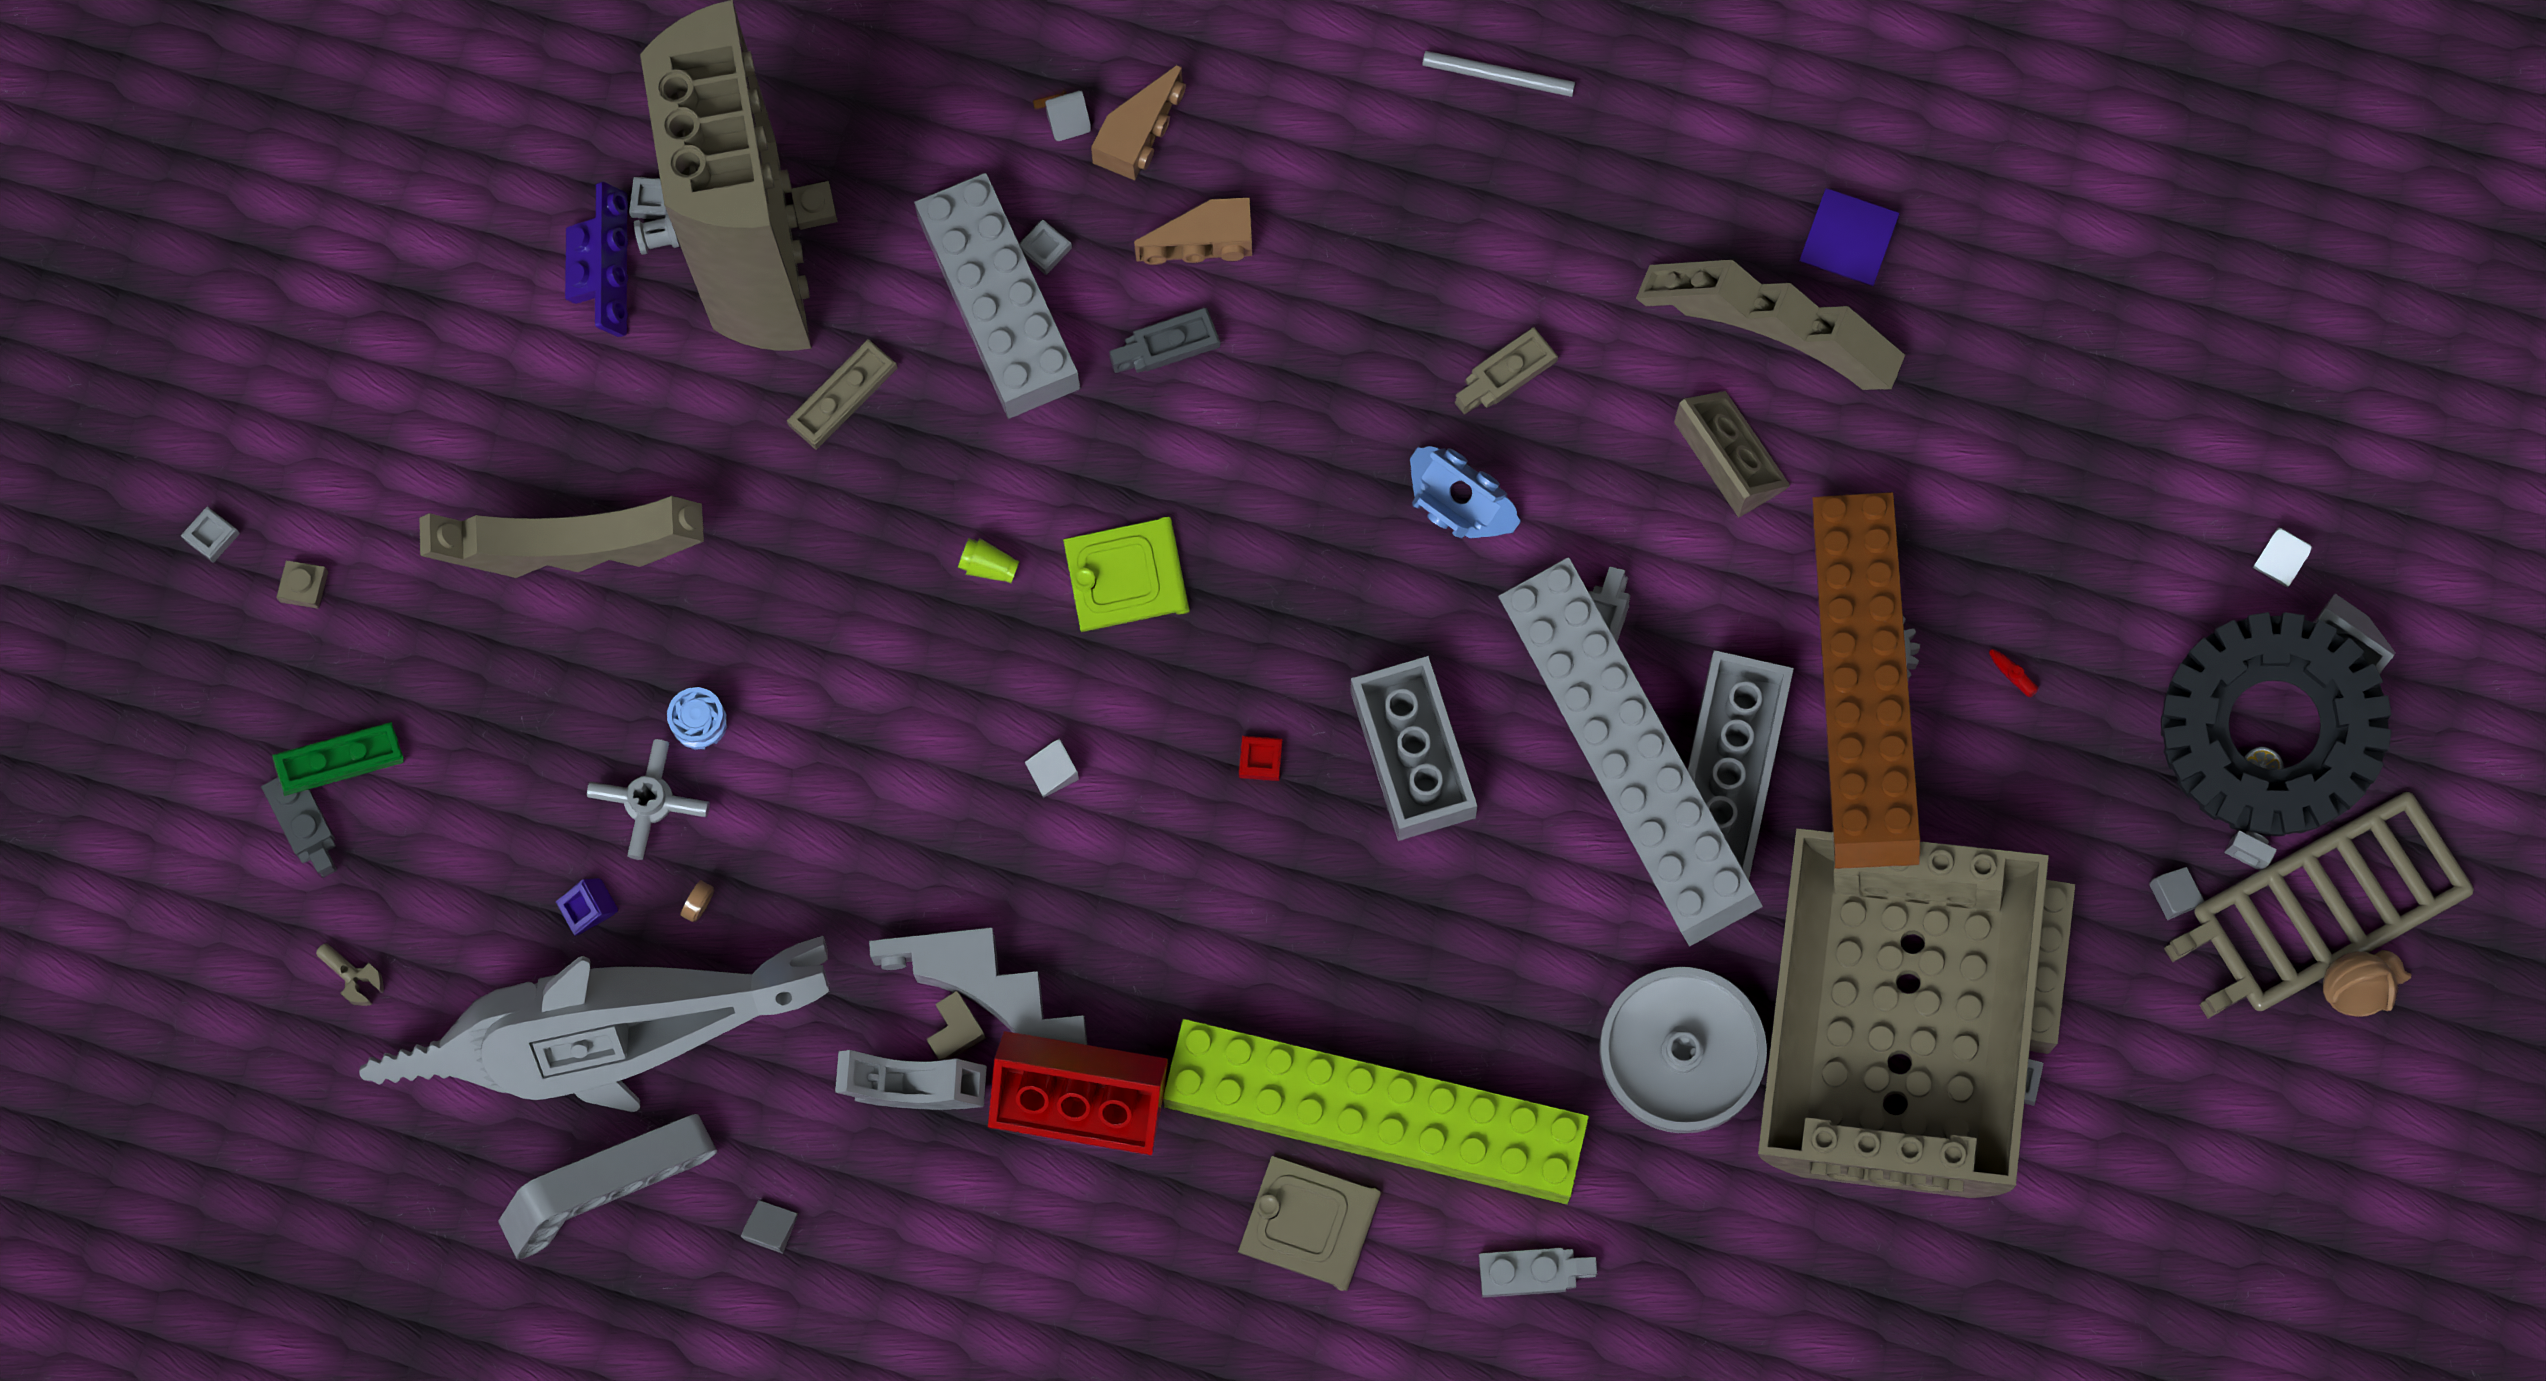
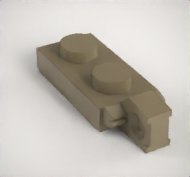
M1535 327L1531 328L1472 369V374L1465 379V383L1468 386L1456 394L1455 404L1464 415L1478 407L1481 403L1486 408L1493 404L1496 405L1555 364L1558 360V355Z

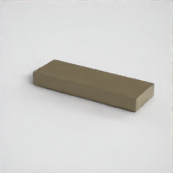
M868 339L787 420L788 426L817 450L898 369L897 364Z

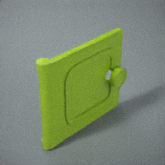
M1170 517L1063 539L1081 632L1171 613L1185 614L1190 611Z

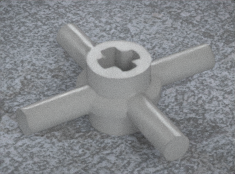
M653 740L646 776L635 779L627 788L590 782L588 785V798L623 803L628 814L635 820L627 857L643 860L651 823L662 820L670 811L706 818L709 813V801L673 796L669 785L662 779L669 748V742L664 740ZM650 793H653L656 800H649L647 806H644L641 799H648Z

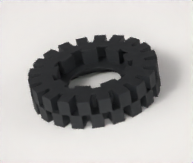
M2269 612L2248 615L2244 620L2238 622L2233 620L2215 629L2214 633L2207 638H2203L2195 645L2183 662L2180 663L2169 683L2163 701L2164 708L2161 715V737H2163L2165 745L2163 752L2169 770L2173 769L2178 779L2176 783L2188 799L2192 797L2200 805L2199 809L2215 821L2219 819L2229 824V828L2244 833L2251 831L2262 833L2263 836H2285L2291 833L2301 834L2317 829L2330 821L2332 822L2349 810L2366 794L2367 789L2375 782L2384 765L2382 761L2385 752L2389 750L2392 732L2391 729H2388V718L2392 716L2388 695L2384 696L2380 684L2383 680L2374 663L2371 665L2367 663L2362 656L2364 651L2350 637L2347 640L2336 634L2337 628L2320 620L2317 623L2304 620L2305 615L2286 612L2281 616H2270ZM2282 681L2292 684L2303 690L2312 699L2318 710L2320 734L2317 744L2308 757L2294 766L2284 769L2259 767L2246 760L2232 742L2229 732V717L2232 707L2245 690L2258 683Z

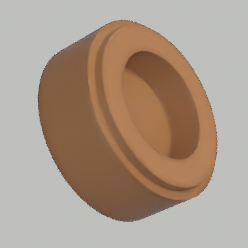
M700 880L689 895L682 909L681 916L693 923L697 922L714 894V887Z

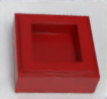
M1242 736L1239 778L1279 781L1282 739Z

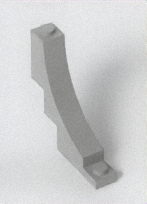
M992 928L869 941L870 957L875 966L881 965V968L884 970H897L905 968L906 962H912L913 974L917 983L939 987L953 993L958 991L961 996L993 1014L1013 1033L1087 1045L1086 1024L1083 1015L1044 1019L1038 971L999 975L996 940Z

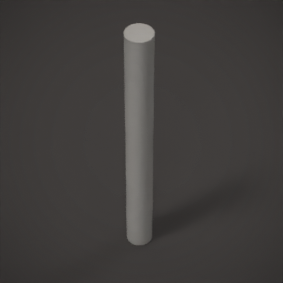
M1425 51L1422 66L1572 97L1575 82L1430 51Z

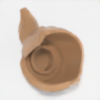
M2381 950L2375 955L2356 951L2344 954L2330 964L2323 979V994L2332 1007L2340 1013L2355 1017L2369 1016L2380 1010L2391 1011L2397 997V984H2403L2411 978V974L2404 970L2399 956L2389 950Z

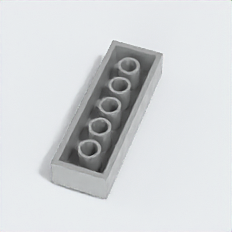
M981 174L915 201L914 204L919 223L1008 419L1079 390L1078 372L987 174Z
M1714 650L1709 663L1687 771L1749 880L1794 668Z

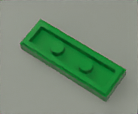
M392 722L272 755L284 796L404 762Z

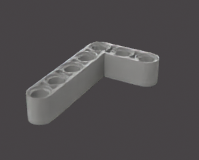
M698 1114L687 1116L529 1181L516 1192L498 1223L516 1259H524L547 1247L566 1220L700 1165L717 1153V1149Z

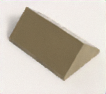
M1726 391L1685 398L1679 403L1674 424L1738 518L1790 487V484Z

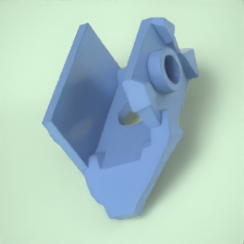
M1432 446L1425 448L1417 447L1410 458L1415 496L1412 502L1414 507L1421 508L1422 506L1429 512L1427 517L1433 523L1445 529L1448 526L1454 530L1452 534L1459 538H1463L1464 535L1468 538L1491 537L1515 531L1521 521L1517 516L1513 502L1507 497L1508 493L1498 487L1500 484L1495 478L1485 472L1480 471L1478 473L1466 464L1468 462L1467 459L1453 449H1438ZM1457 481H1464L1472 489L1471 499L1465 504L1457 503L1451 496L1452 485Z

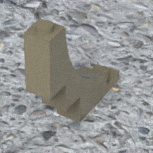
M1733 260L1650 265L1636 297L1644 306L1673 305L1685 316L1726 323L1782 342L1833 368L1862 390L1892 389L1905 354L1849 306L1819 308L1791 283L1761 284Z
M674 496L621 511L578 517L527 519L475 515L466 520L459 521L429 513L419 518L421 556L514 578L547 565L573 572H581L608 560L642 567L704 542L702 504Z

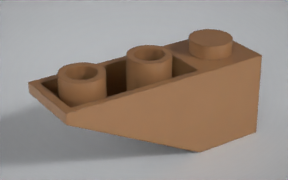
M1176 65L1107 115L1091 147L1093 164L1132 180L1136 179L1140 169L1146 170L1154 154V149L1151 147L1157 136L1160 138L1164 136L1170 122L1168 113L1173 104L1179 105L1185 93L1186 84L1183 83L1182 67Z
M1250 198L1211 199L1134 241L1136 261L1158 265L1165 263L1167 260L1182 259L1188 263H1198L1206 258L1238 261L1243 259L1244 256H1252Z

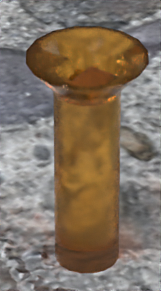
M1064 89L1060 94L1033 100L1035 110L1046 107V100L1066 95V90Z

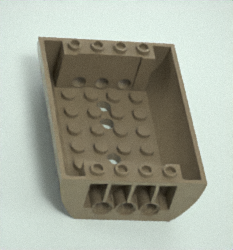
M733 0L713 4L681 18L666 28L640 54L664 206L713 330L739 343L761 349L776 351L811 349L803 299L810 298L806 275L799 276L797 264L804 263L800 240L793 241L791 228L798 227L795 208L793 204L787 205L785 193L792 192L789 173L787 169L781 170L776 138L755 74L751 51H748Z
M1796 829L1758 1151L1759 1157L1764 1162L1777 1169L1803 1178L1965 1198L1996 1196L2010 1192L2015 1188L2049 855L1920 842L1919 865L1835 869L1833 832ZM1910 934L1920 936L1925 942L1923 950L1917 954L1905 952L1901 947V941L1905 936ZM1904 974L1915 975L1920 980V988L1912 994L1902 993L1896 985L1898 978ZM1895 1054H1904L1910 1058L1912 1066L1907 1073L1898 1075L1889 1069L1888 1060ZM1898 1094L1906 1099L1908 1106L1904 1113L1892 1115L1884 1109V1100L1889 1095Z

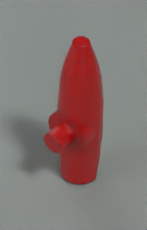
M1994 649L1989 651L1998 669L2027 697L2031 698L2037 693L2039 687L2027 676L2020 665H2016L2007 656Z

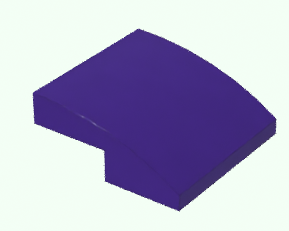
M1826 188L1799 262L1874 286L1899 213Z

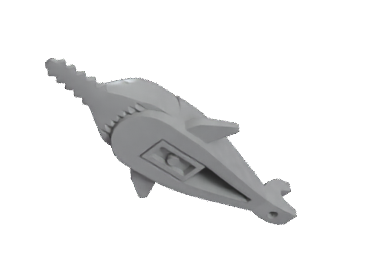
M824 936L798 943L764 962L752 975L662 967H605L590 969V959L581 956L559 974L539 978L536 984L525 982L496 989L474 1000L441 1040L432 1041L427 1048L417 1044L412 1052L401 1049L397 1056L385 1053L381 1060L370 1057L368 1062L360 1067V1077L363 1080L373 1081L380 1085L385 1079L396 1083L402 1077L413 1081L417 1076H422L428 1080L434 1074L443 1079L451 1076L497 1092L510 1093L523 1099L541 1100L575 1093L578 1098L588 1103L635 1112L640 1108V1100L621 1080L669 1061L759 1015H774L799 1009L828 993L829 983L824 967L820 965L828 960V949Z

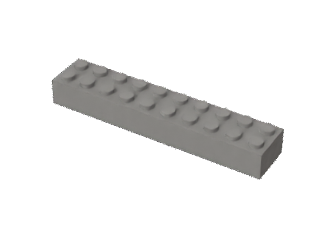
M1570 558L1562 560L1499 595V599L1688 945L1691 946L1763 907Z

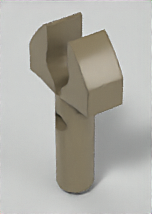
M328 943L322 944L317 949L316 955L345 980V989L340 994L353 1005H372L366 997L359 993L358 980L362 982L369 981L381 993L384 992L382 975L370 963L364 968H355Z

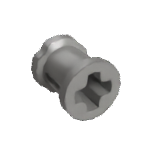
M666 214L664 219L645 223H642L640 220L634 221L635 234L641 255L648 254L649 249L672 245L674 248L680 247L668 214Z

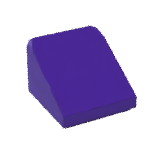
M599 878L581 880L556 901L574 936L582 934L618 912V908L607 888Z

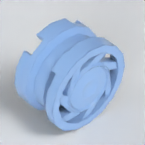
M701 687L688 688L679 692L670 702L667 710V721L676 739L685 747L694 750L706 749L705 747L713 743L717 744L727 729L725 710L719 698L710 690Z

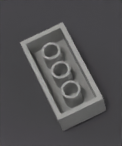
M1429 656L1351 678L1350 693L1398 841L1475 819L1477 803Z

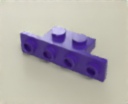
M603 181L596 184V218L566 227L565 299L577 304L595 298V326L614 336L622 337L627 334L628 202L626 192Z

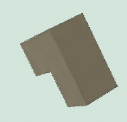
M958 991L935 1004L948 1025L927 1039L928 1044L939 1061L953 1059L986 1039L982 1029Z

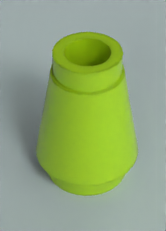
M968 538L958 568L966 570V575L1012 583L1020 561L1013 559V557L981 538L978 541Z

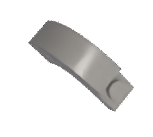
M852 1050L839 1051L835 1093L855 1097L857 1102L897 1108L952 1110L984 1107L987 1066L960 1059L914 1062L887 1059Z

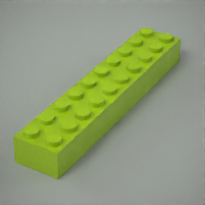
M1186 1019L1182 1021L1163 1096L1164 1108L1563 1204H1568L1571 1197L1589 1117L1575 1112Z

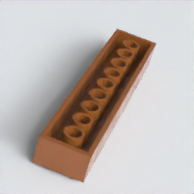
M1893 492L1812 497L1835 869L1919 865L1920 835Z

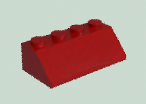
M1004 1031L994 1058L988 1127L1152 1155L1163 1101L1168 1059Z

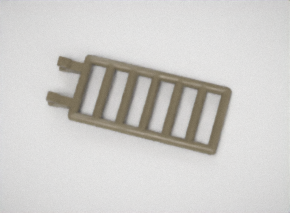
M2404 792L2198 904L2195 907L2194 913L2201 926L2172 940L2170 945L2164 949L2171 961L2175 962L2193 950L2212 941L2237 981L2229 987L2207 997L2206 1001L2199 1004L2207 1019L2246 997L2255 1010L2264 1011L2324 978L2330 964L2344 954L2356 951L2369 953L2469 898L2473 894L2474 888L2416 797L2410 792ZM2405 811L2453 885L2451 889L2436 897L2432 895L2385 822ZM2370 829L2420 905L2402 916L2398 914L2352 842L2353 838ZM2335 848L2338 849L2385 923L2384 926L2367 935L2317 859ZM2302 866L2351 942V944L2333 954L2329 951L2283 878ZM2267 885L2271 888L2317 963L2298 973L2249 897V895ZM2235 904L2282 979V982L2264 992L2257 984L2214 915Z

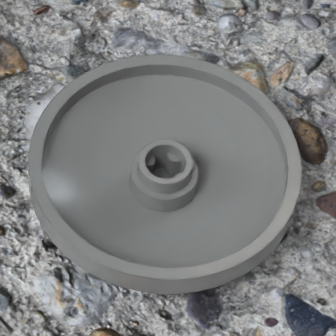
M1673 967L1657 970L1639 978L1618 996L1611 1006L1602 1028L1599 1054L1606 1083L1616 1100L1627 1112L1641 1122L1659 1130L1673 1133H1697L1724 1124L1736 1116L1748 1104L1764 1074L1767 1044L1764 1028L1757 1011L1749 999L1736 986L1709 971L1691 967Z

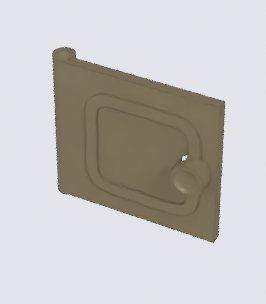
M1271 1156L1238 1253L1332 1284L1340 1291H1348L1381 1192L1376 1188H1367Z

